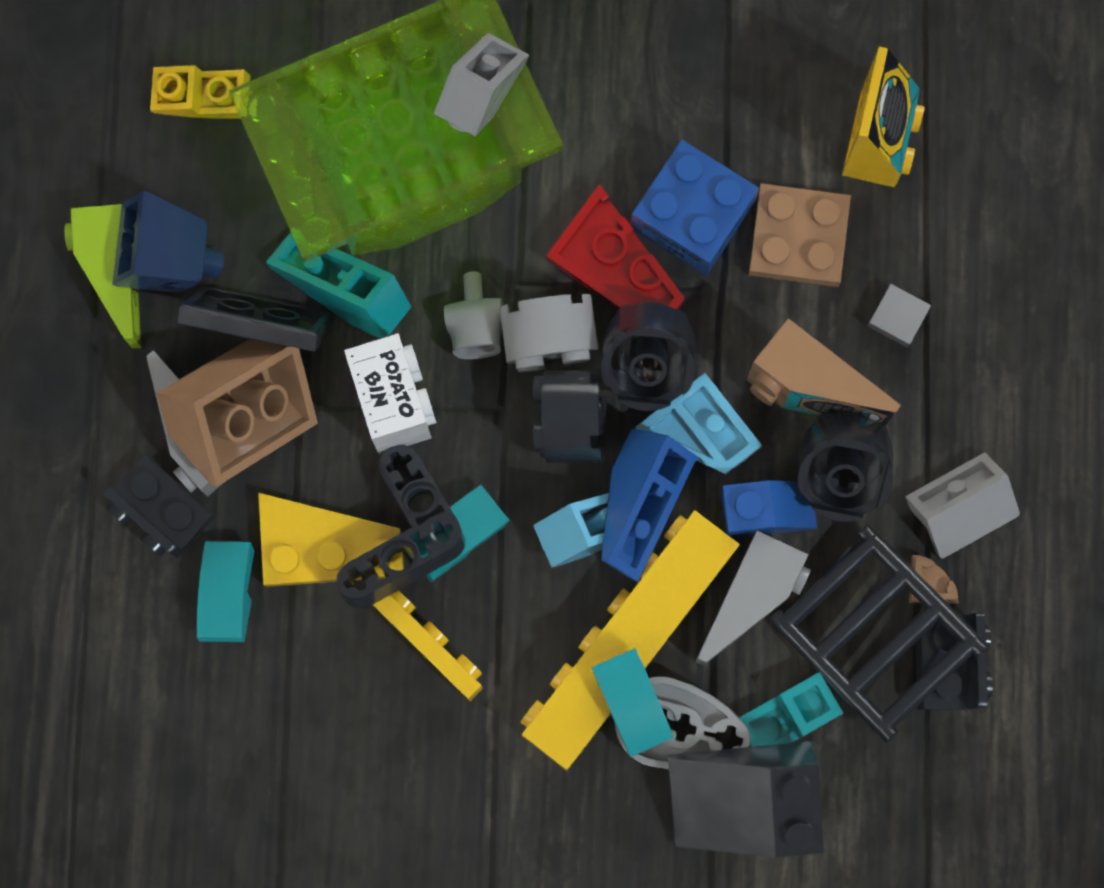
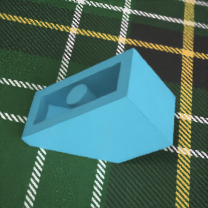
M609 493L571 503L533 525L552 568L585 558L603 550Z

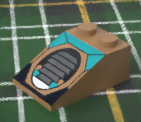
M789 318L755 359L746 381L752 384L750 391L763 403L771 406L775 402L783 409L817 416L825 412H852L865 415L886 426L901 407L897 401Z

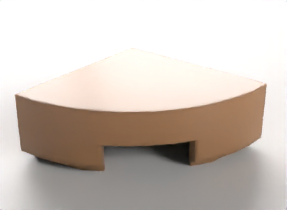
M912 555L910 557V566L949 605H957V589L947 573L931 559ZM910 592L909 603H920Z

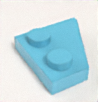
M706 373L692 383L691 388L684 396L682 393L671 401L670 406L655 411L635 427L638 430L668 435L697 456L696 461L726 475L763 447Z

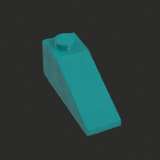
M294 229L266 261L270 269L341 319L379 339L388 337L411 308L408 299L393 274Z

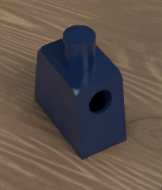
M142 191L122 203L112 285L164 292H182L199 284L202 274L216 278L223 269L224 254L221 251L205 247L208 226L204 219L150 192Z

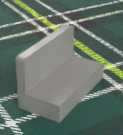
M985 452L905 496L910 510L927 528L935 552L940 558L949 556L1017 518L1020 514L1008 475Z

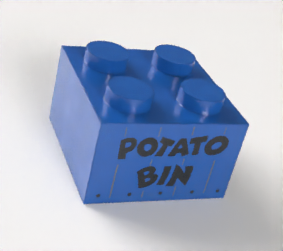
M681 140L632 213L631 227L638 234L707 276L755 204L759 187L684 140Z

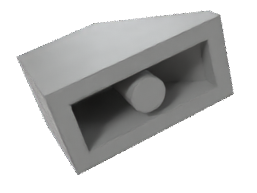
M487 33L452 66L434 114L446 120L454 129L476 136L495 116L524 67L529 54Z

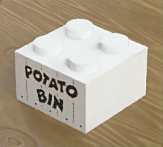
M398 333L344 350L371 439L378 454H383L386 450L396 445L409 446L431 439L428 426L436 424V420L426 388L416 390L414 384L423 380L412 344L403 347Z

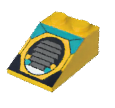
M878 47L862 87L842 175L895 188L901 174L909 175L915 149L907 147L911 131L916 133L919 131L924 106L917 105L920 88L888 48Z

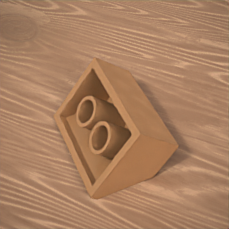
M252 338L157 392L168 435L208 483L216 487L318 424L299 348Z

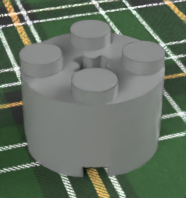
M571 294L523 300L518 302L519 311L510 313L508 304L501 306L500 316L507 363L516 364V369H518L519 373L545 369L544 361L562 358L564 366L591 363L590 354L599 351L591 295L582 294L583 303L574 304L571 301Z

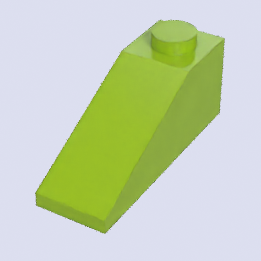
M122 204L71 208V223L65 224L68 251H73L124 340L132 349L141 348L138 289L112 285Z

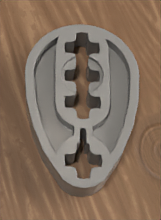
M649 678L661 707L667 710V718L678 721L681 719L682 714H687L690 716V724L697 726V731L695 735L688 734L684 741L676 739L677 731L671 729L674 738L632 756L633 759L648 766L669 769L668 755L722 750L723 743L716 740V737L705 735V731L715 734L717 732H725L728 725L736 727V735L743 738L742 746H734L733 748L750 746L751 735L748 727L728 706L716 697L692 684L674 678ZM615 725L618 740L621 746L627 752L626 747Z

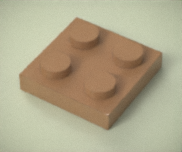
M760 184L748 275L839 287L851 195Z

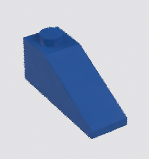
M632 428L612 468L601 560L637 582L646 567L697 459L694 453L668 435Z

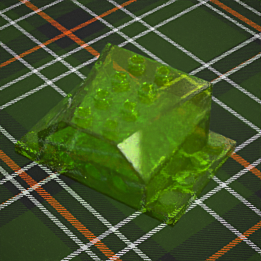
M439 0L228 90L304 262L345 244L348 245L351 254L356 255L396 249L482 212L521 182V168L563 150V143L526 63L493 119L476 136L454 129L446 120L434 114L452 66L487 33L518 48L496 0Z

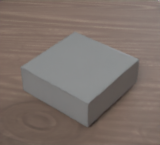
M890 284L868 327L908 348L931 305Z

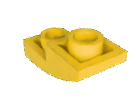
M195 65L153 67L150 111L157 114L195 118H248L251 75L245 70L201 71Z

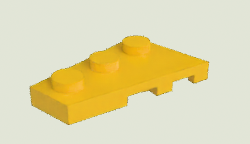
M259 493L263 585L265 587L336 582L337 574L348 562L402 533L400 528ZM403 552L397 553L391 558L389 562L391 569L395 571L404 570ZM380 565L374 567L379 578H386Z

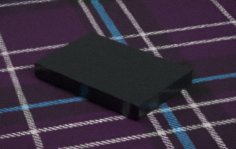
M204 285L179 307L177 323L315 352L332 331L335 314L326 310Z

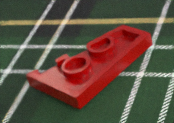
M600 184L546 255L548 262L617 310L626 304L634 305L643 302L660 303L673 309H679L685 299L655 257L647 251L635 235L634 229L625 217H622L611 203L608 194Z

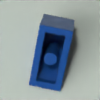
M769 480L723 485L719 493L723 530L731 538L754 536L756 531L769 535L817 529L815 511L811 508V503L801 494L798 482Z

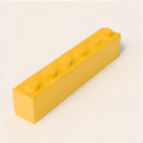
M696 510L688 519L680 515L664 535V538L670 542L660 556L652 552L640 577L642 579L631 593L623 588L607 609L613 617L603 630L595 625L578 646L584 654L574 667L566 662L549 684L555 689V692L545 705L537 700L521 720V723L527 727L521 734L522 737L567 771L611 714L591 668L636 648L646 669L740 544Z

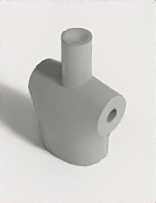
M467 272L463 275L465 300L444 306V320L452 341V351L454 356L460 359H481L495 356L501 351L502 323L500 307L503 306V301L501 298H483L481 273Z

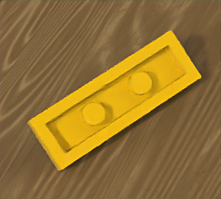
M399 590L373 604L469 701L483 689L482 685L477 681L482 672L465 655L462 654L456 660L447 652L443 646L449 640L430 621L422 627L410 615L416 607Z

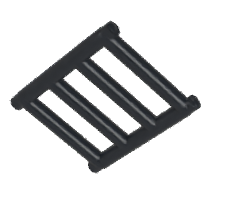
M866 525L857 536L860 541L785 612L779 609L769 617V621L817 673L820 672L823 679L885 743H889L898 733V730L895 728L972 654L977 658L984 654L989 646L880 534L876 533L870 525ZM871 555H874L892 574L817 645L801 629L799 624ZM906 587L925 608L849 679L830 658ZM939 621L958 642L882 713L863 692Z

